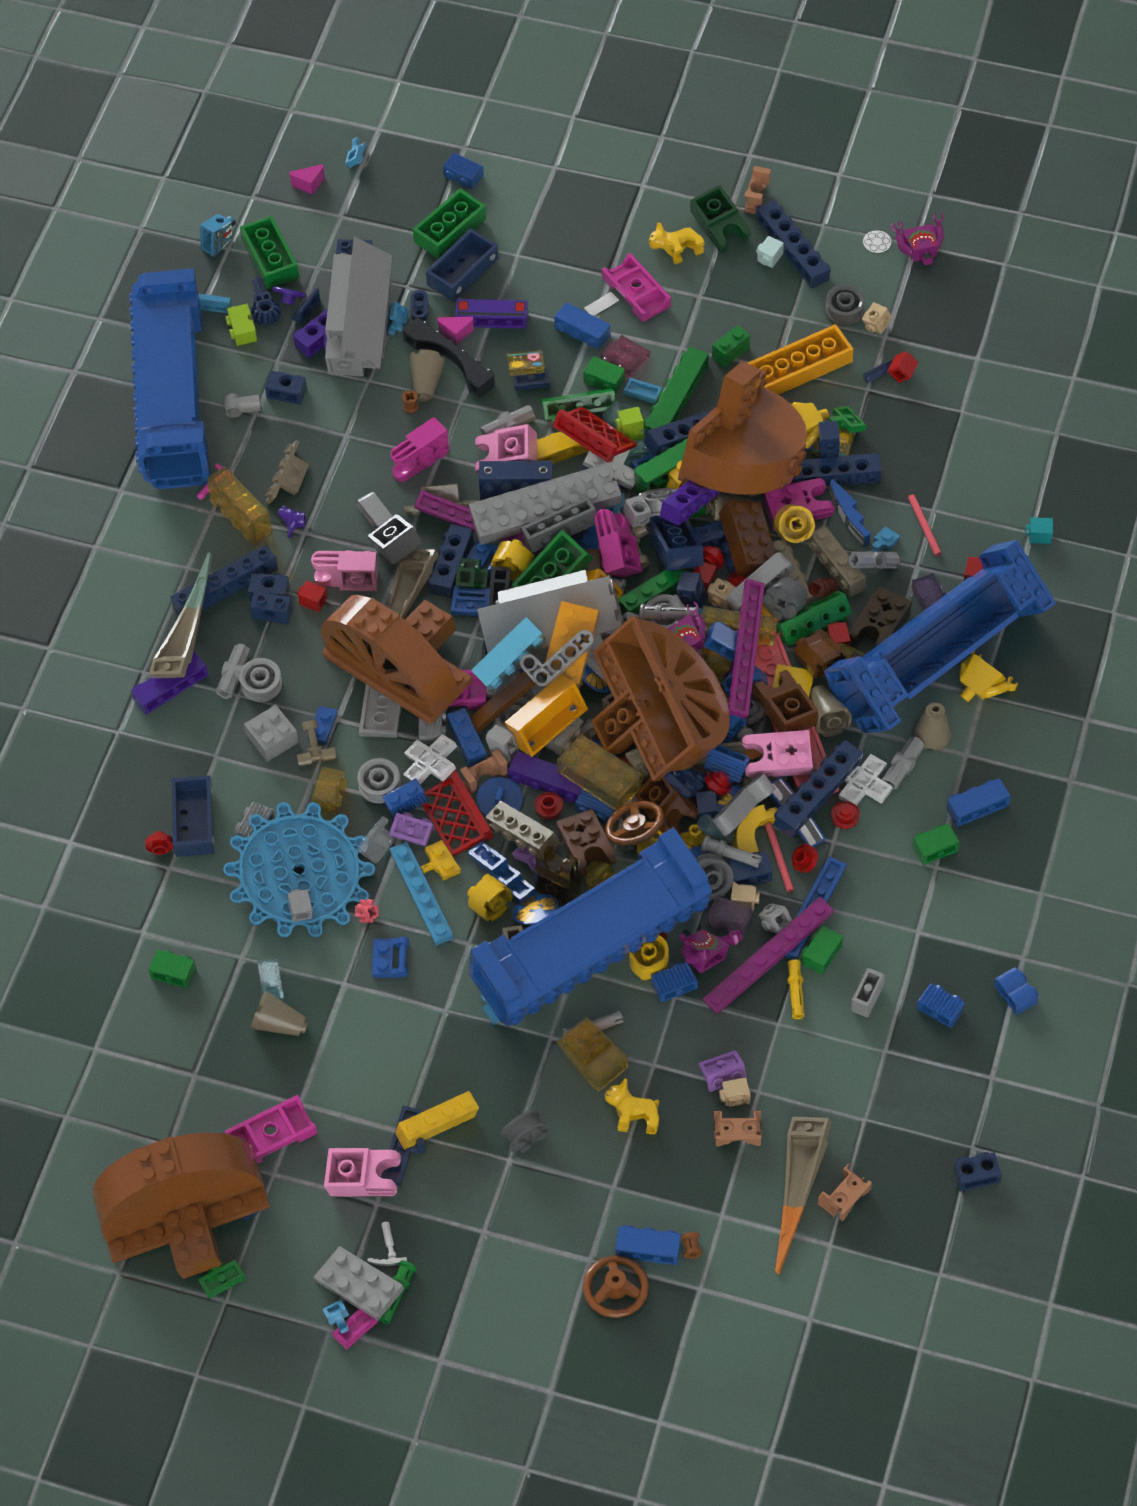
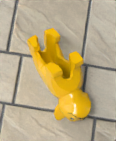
M660 222L657 223L656 231L651 233L648 240L649 246L652 249H664L671 255L674 264L682 262L680 253L687 246L694 249V253L697 256L703 253V246L705 245L702 236L692 230L691 227L669 233L664 230Z
M624 1078L620 1085L611 1086L609 1090H606V1102L616 1108L620 1117L618 1131L628 1132L631 1121L644 1118L647 1122L646 1134H656L660 1120L658 1115V1099L653 1101L632 1096L629 1093L626 1078Z

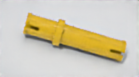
M799 960L788 961L789 977L787 980L790 985L793 1019H803L805 1017L802 991L803 977L801 976V962Z

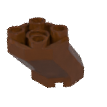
M822 629L815 631L808 638L803 637L796 642L797 647L794 648V656L810 672L813 678H816L817 674L819 678L824 677V672L827 668L838 660L847 659L844 649L830 637L828 632H824Z

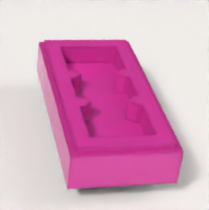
M358 1309L345 1321L349 1331L341 1334L339 1328H337L332 1333V1336L345 1349H348L377 1323V1320Z

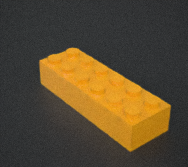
M834 324L750 361L748 364L766 371L765 379L767 381L764 387L780 395L852 363L854 349L837 325Z

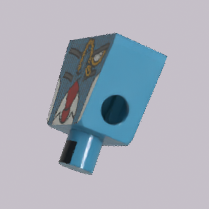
M216 214L200 225L201 250L215 257L232 239V227L236 224L234 218L231 216L225 218L220 214Z

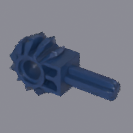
M255 277L252 280L255 295H253L254 302L253 307H251V315L254 322H257L259 326L262 324L266 327L268 324L274 325V321H279V316H281L280 305L278 301L271 298L270 292H265L262 279Z

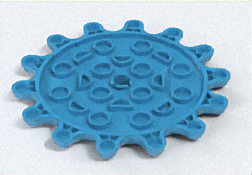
M285 802L277 805V816L273 820H265L258 814L252 815L249 818V824L253 828V834L247 838L238 835L233 836L230 840L231 847L240 853L239 860L226 863L223 867L225 875L240 880V886L230 893L231 901L235 904L249 902L253 905L254 909L249 916V920L253 925L258 926L267 919L275 920L278 924L277 933L283 938L291 935L292 929L298 925L306 927L309 935L317 938L323 932L322 923L324 920L333 919L340 925L348 924L350 915L346 911L347 903H360L361 899L367 900L369 898V893L359 886V879L371 876L375 872V866L372 863L363 862L358 858L359 851L368 845L367 838L361 835L348 837L344 832L345 827L348 825V817L344 814H339L332 820H324L320 814L321 806L315 802L310 803L306 811L300 815L293 813L290 805ZM302 867L305 871L300 875L295 873L294 869ZM296 889L308 890L312 906V919L292 922L288 905V893Z

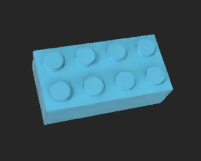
M525 617L471 671L490 690L493 688L497 689L504 682L502 679L506 675L510 676L517 670L516 665L520 663L523 656L530 654L534 648L537 650L544 644L545 641L543 639L545 636Z

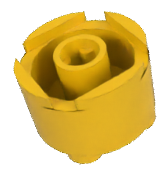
M796 504L784 505L777 512L774 519V529L782 539L784 538L792 543H800L811 537L815 529V521L812 513L807 508ZM793 521H795V522L797 523L796 526H793V525H792V522H793Z
M513 539L512 542L503 541L500 542L492 558L491 568L492 566L511 567L512 581H515L532 563L534 554L522 546L523 544L519 540Z
M489 874L484 875L482 880L476 886H472L467 892L469 908L486 921L489 919L495 921L500 918L508 908L506 906L508 900L511 902L513 897L511 889Z
M659 935L653 942L642 944V947L637 952H629L630 968L642 980L651 979V976L658 971L668 969L669 947L665 939Z

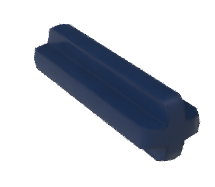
M889 360L864 373L863 379L865 382L869 383L887 374V370L893 360Z

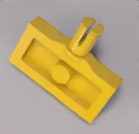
M442 840L425 847V853L430 863L420 866L423 874L434 870L443 881L460 874L461 869Z

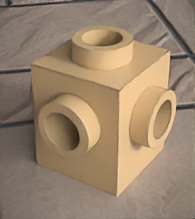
M873 302L868 311L864 313L862 321L869 332L882 334L893 317L886 307Z
M718 578L707 589L708 602L715 607H721L728 611L729 606L726 598L736 587L731 585L730 582Z

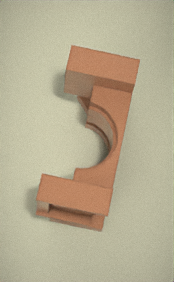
M754 166L748 190L744 195L747 198L744 212L756 214V207L763 205V194L760 193L770 184L771 169Z
M499 749L492 752V757L469 769L466 766L461 768L460 771L465 777V780L462 782L469 794L477 790V786H479L478 779L482 775L488 774L493 778L496 776H506L508 774V762Z
M714 1111V1139H716V1146L729 1144L736 1140L761 1146V1111H753V1118H722V1111Z
M849 1163L843 1169L844 1181L830 1196L823 1191L818 1197V1206L820 1205L833 1215V1218L840 1212L839 1219L841 1221H844L855 1202L861 1196L864 1197L865 1194L869 1193L872 1187V1182L864 1183V1177L861 1179L849 1170Z

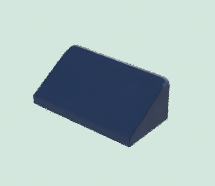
M315 288L307 296L291 317L292 320L300 324L304 322L320 301L319 288Z

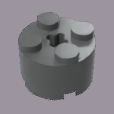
M782 577L766 591L763 596V602L774 620L792 619L806 605L807 591L800 581H794L790 579L791 577Z

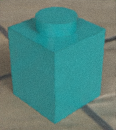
M1030 517L1029 525L1026 524L1025 535L1029 536V543L1051 544L1053 518Z

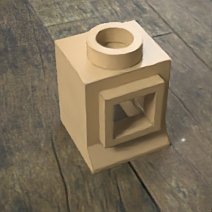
M733 882L731 908L754 911L755 904H759L760 892H756L754 885H738Z
M746 1077L722 1082V1090H719L721 1102H725V1105L729 1107L742 1105L743 1103L750 1104L751 1095Z

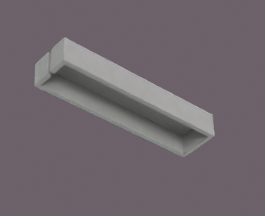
M609 462L469 504V513L479 543L483 545L522 533V526L586 497H589L596 511L620 504L621 492Z

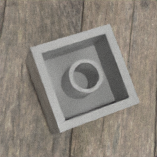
M276 705L244 724L247 738L267 762L299 743L297 730Z

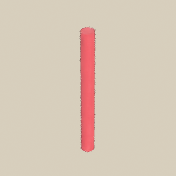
M912 494L908 497L909 502L934 555L940 556L942 552L915 495Z
M767 823L765 828L786 892L791 893L794 891L773 825L772 823Z

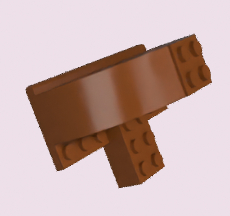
M742 361L725 375L717 407L689 431L678 480L684 482L688 479L716 491L747 495L782 489L785 485H789L795 476H799L802 471L801 463L806 456V425L799 412L788 401L764 387L767 381L765 379L766 371Z
M352 595L321 626V635L325 644V648L322 650L324 658L428 724H432L473 682L472 676L441 658L437 653L438 648L457 628L451 615L426 600L404 620L398 613L374 598ZM362 639L370 644L374 661ZM386 658L389 659L398 668V670L390 672L385 671L383 665L385 663ZM396 682L411 685L417 693L405 688L404 686Z
M631 616L593 651L615 699L591 720L606 753L622 754L635 742L652 780L659 781L670 771H682L693 767L723 742L729 730V702L714 671L678 635L661 625L639 620L638 616Z
M194 1133L176 1137L171 1136L132 1150L131 1153L123 1156L103 1171L92 1189L102 1235L107 1241L112 1261L116 1263L170 1244L176 1270L182 1279L222 1265L212 1228L271 1207L254 1148L245 1140L224 1133Z

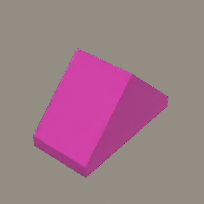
M323 164L289 172L291 186L313 194L325 179Z
M473 317L438 318V330L457 345L474 331Z

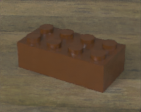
M728 501L718 514L737 576H750L776 554L761 503Z

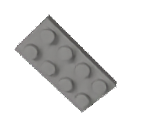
M384 669V670L387 671V672H390V671H394V670H398V669ZM396 682V683H398V684H400V685H402V686L405 687V684L400 683V682ZM367 684L359 735L397 738L402 707Z
M341 1246L336 1249L313 1277L317 1283L376 1320L382 1317L404 1290L402 1284Z

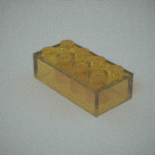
M226 467L221 468L207 478L209 485L207 488L211 495L209 497L210 501L214 506L220 508L226 518L229 517L233 526L242 531L246 540H251L256 545L272 534L269 512Z
M583 734L557 759V772L616 811L625 806L642 787V773Z

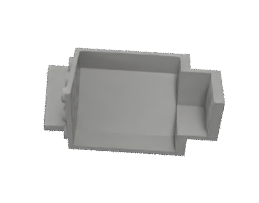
M355 236L352 255L346 253L334 254L325 329L327 335L325 360L330 375L364 376L365 368L380 369L381 358H384L392 286L390 275L392 255Z
M586 570L498 592L499 600H496V605L477 609L488 653L527 617L545 636L543 639L545 641L544 644L537 650L534 648L530 652L541 663L546 661L561 601L600 611L594 635L595 643L590 651L595 650L603 643L602 636L614 633L623 624L620 605L610 576L589 581ZM528 659L525 662V667L533 666L535 664L534 659ZM520 663L516 665L517 669L522 668Z

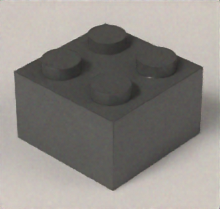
M397 514L368 535L376 551L393 565L401 561L404 556L414 551L422 543L413 526Z

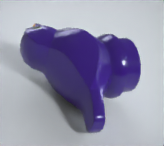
M285 505L278 510L279 517L283 519L288 528V538L292 537L293 531L296 528L306 527L305 512H295L293 509H287Z

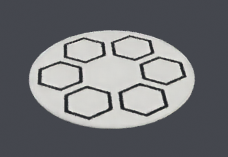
M871 231L864 236L863 244L867 250L881 253L890 248L891 238L883 231Z

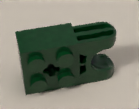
M721 185L690 200L692 215L719 251L726 249V234L735 233L741 239L750 237L749 226Z

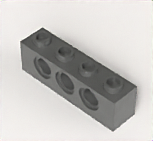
M586 497L522 526L521 530L524 541L531 553L541 550L561 530L572 536L596 525V509L589 497Z

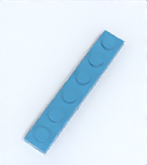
M408 842L389 848L390 854L435 946L454 939L453 933Z

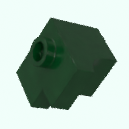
M462 558L460 567H457L456 586L489 587L490 569H481L482 560Z

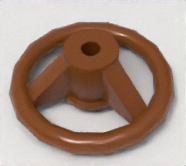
M637 801L622 806L608 819L605 827L606 836L611 842L620 846H632L645 842L662 827L664 820L663 810L657 804L650 801ZM639 809L653 810L657 816L656 821L646 822ZM631 811V816L627 817L623 822L624 828L613 832V827L617 820Z
M614 1255L602 1258L591 1265L584 1276L582 1289L585 1300L594 1311L606 1317L620 1318L629 1316L641 1308L648 1296L649 1282L647 1274L638 1263L628 1257ZM616 1263L624 1264L635 1271L640 1280V1290L626 1280L625 1274L618 1270ZM608 1265L609 1272L605 1276L604 1284L593 1297L591 1291L592 1278L599 1269ZM625 1295H629L636 1299L632 1305L620 1310L606 1309L600 1305L608 1297L620 1299Z

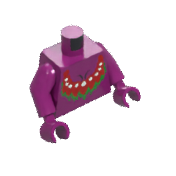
M936 213L934 214L933 221L936 223V226L929 224L901 231L903 228L901 221H898L899 229L892 223L891 230L896 232L895 239L898 249L905 255L910 256L912 261L922 260L924 265L931 264L933 257L937 256V250L941 248L944 240L943 226H941L944 214L941 213V220H937Z
M694 602L696 609L693 611L689 609L687 604V610L693 614L692 617L689 614L667 629L682 638L703 657L699 650L704 647L703 640L706 638V624L701 613H698V604Z
M704 929L695 934L684 930L679 936V939L684 942L681 953L686 963L692 964L700 973H703L725 960L729 945H736L742 940L741 931L734 930L727 936L719 937Z

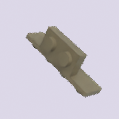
M296 440L293 444L289 443L284 451L286 456L282 458L278 465L280 470L276 472L272 479L274 484L266 493L268 498L265 503L270 504L276 498L280 488L292 495L297 494L309 466L308 463L294 456L299 441Z
M457 483L421 486L422 491L469 508V504L477 502V500L459 501ZM414 505L404 506L405 512H408L409 515L420 514L419 510L414 509Z

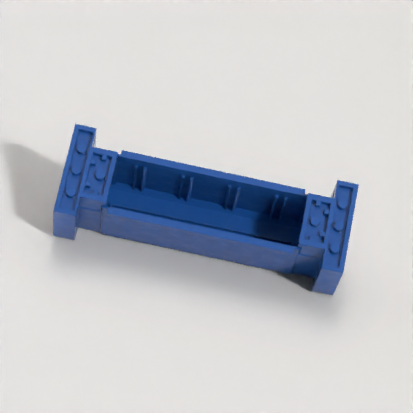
M194 268L143 273L139 275L138 281L132 285V293H129L130 304H132L130 307V316L132 318L130 327L131 332H133V335H131V344L133 346L131 353L132 360H135L134 364H132V371L134 375L133 388L135 389L133 399L134 404L137 403L136 407H134V416L136 418L134 427L135 433H137V436H135L137 451L135 453L139 473L143 474V479L152 483L153 487L157 489L206 485L211 480V470L204 422L200 421L195 332H202L203 319Z
M1018 540L992 545L980 554L979 559L982 563V570L974 576L967 578L866 655L838 660L825 670L824 673L828 679L830 690L850 711L852 721L862 732L889 731L901 722L900 717L893 708L906 697L910 700L1018 617L1044 613L1056 604Z
M673 827L660 835L656 843L641 851L637 862L511 937L510 940L505 935H502L489 944L487 941H484L471 949L468 974L500 1022L507 1026L511 1024L515 1026L524 1020L523 1017L529 1013L531 1015L537 1013L542 1005L546 1003L549 1005L555 1002L560 994L570 993L578 983L584 984L592 978L591 975L596 972L598 974L608 969L609 964L613 962L616 964L622 961L627 953L637 952L645 942H653L658 938V934L663 931L665 933L671 931L676 923L680 921L682 923L686 922L692 917L691 914L694 912L700 913L708 907L707 904L712 894L708 877Z

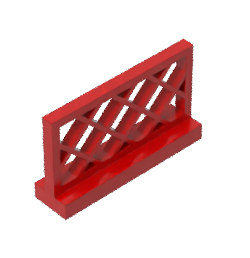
M584 407L569 412L563 409L559 410L553 427L607 463L613 462L614 456L634 449L637 445L635 441Z
M457 771L452 772L450 778L424 792L426 797L430 795L436 796L433 805L425 803L422 806L452 857L485 839L489 841L494 838L488 824ZM451 785L453 789L450 795L441 794L443 788ZM440 798L449 799L446 807L437 806ZM453 800L461 802L459 810L450 808ZM435 810L445 811L442 820L433 817ZM448 812L457 814L455 822L446 821ZM461 815L469 816L470 819L467 825L459 823ZM444 824L453 826L451 834L442 833ZM457 827L466 829L463 837L454 835ZM469 830L478 831V837L474 839L467 838ZM453 839L462 841L460 847L452 850L451 843Z

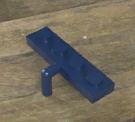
M402 1106L397 1126L398 1123L423 1111ZM394 1132L389 1150H395L400 1153L401 1162L396 1167L384 1170L381 1178L390 1179L396 1185L401 1186L411 1152L424 1154L425 1143L423 1138H418L416 1145L404 1150Z

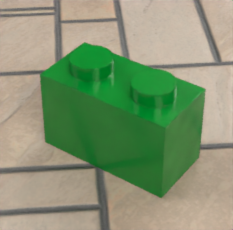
M739 325L735 326L712 344V358L725 368L750 348V334Z
M593 356L583 371L584 383L601 390L612 388L616 395L625 381V369Z
M948 823L943 826L938 825L926 833L921 832L913 838L912 847L922 865H926L958 852L959 840Z
M822 925L819 931L816 930L811 938L812 942L809 946L806 945L801 953V956H803L802 965L821 975L825 973L843 946V936Z
M157 949L148 970L151 979L188 989L195 974L196 965L195 961L189 956H179L169 950L161 951Z

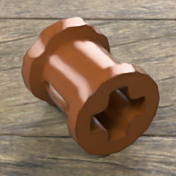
M412 390L405 391L402 394L403 410L408 414L416 413L419 409L417 393Z
M688 1232L681 1236V1241L684 1242L685 1258L694 1259L702 1255V1250L699 1249L698 1243L699 1233Z

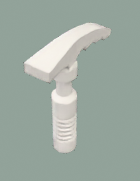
M383 1222L381 1226L385 1244L389 1251V1259L368 1258V1263L379 1266L399 1265L401 1260L407 1261V1258H396L389 1222Z

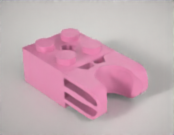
M529 424L496 430L495 433L481 435L475 439V445L479 449L489 451L488 456L481 461H537V432ZM479 461L475 465V472L479 474Z
M351 550L317 551L312 555V566L316 569L314 581L317 585L322 587H340V590L377 591L379 570L376 552H357Z
M809 730L752 734L742 738V745L746 749L757 750L763 756L760 761L746 766V776L758 777L764 774L765 776L779 777L812 773L813 763Z
M329 1148L324 1187L330 1196H394L397 1193V1185L390 1179L381 1178V1174L387 1168L398 1166L401 1162V1155L395 1150Z

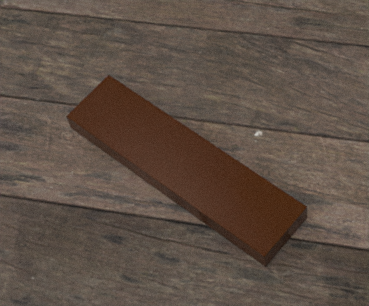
M525 671L470 717L478 733L536 685Z

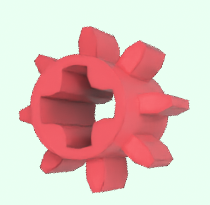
M361 899L360 903L355 906V916L360 917L359 922L373 923V919L379 916V906L373 905L374 900Z

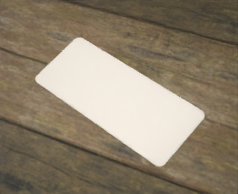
M610 292L584 307V309L594 316L618 302L619 299Z

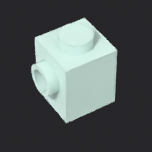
M768 236L763 244H759L756 253H758L757 261L773 268L783 255L784 243Z

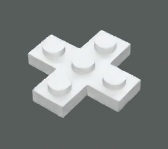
M589 451L582 465L592 468L607 462ZM629 451L614 456L613 462L610 463L617 483L631 490L635 484L634 470L624 465Z
M443 734L430 747L416 740L404 752L406 757L414 762L403 774L408 781L416 778L419 784H421L430 774H433L444 781L456 769L455 765L447 760L446 757L457 745Z
M870 754L862 766H857L844 781L847 785L839 794V799L850 801L857 806L866 794L882 804L893 789L892 785L879 778L887 767V763Z

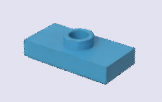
M199 294L201 310L228 314L227 308L232 307L231 298Z
M630 377L623 390V394L656 405L663 388Z

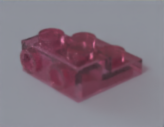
M621 335L615 343L610 342L600 355L602 360L624 368L625 376L630 378L650 357V351Z

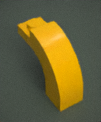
M764 805L753 808L736 827L732 838V847L750 853L759 852L755 841V830L767 823L774 824V814L778 809L774 807L765 810Z

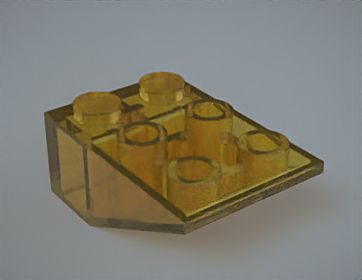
M587 1017L557 1041V1044L584 1079L598 1092L628 1068V1056Z

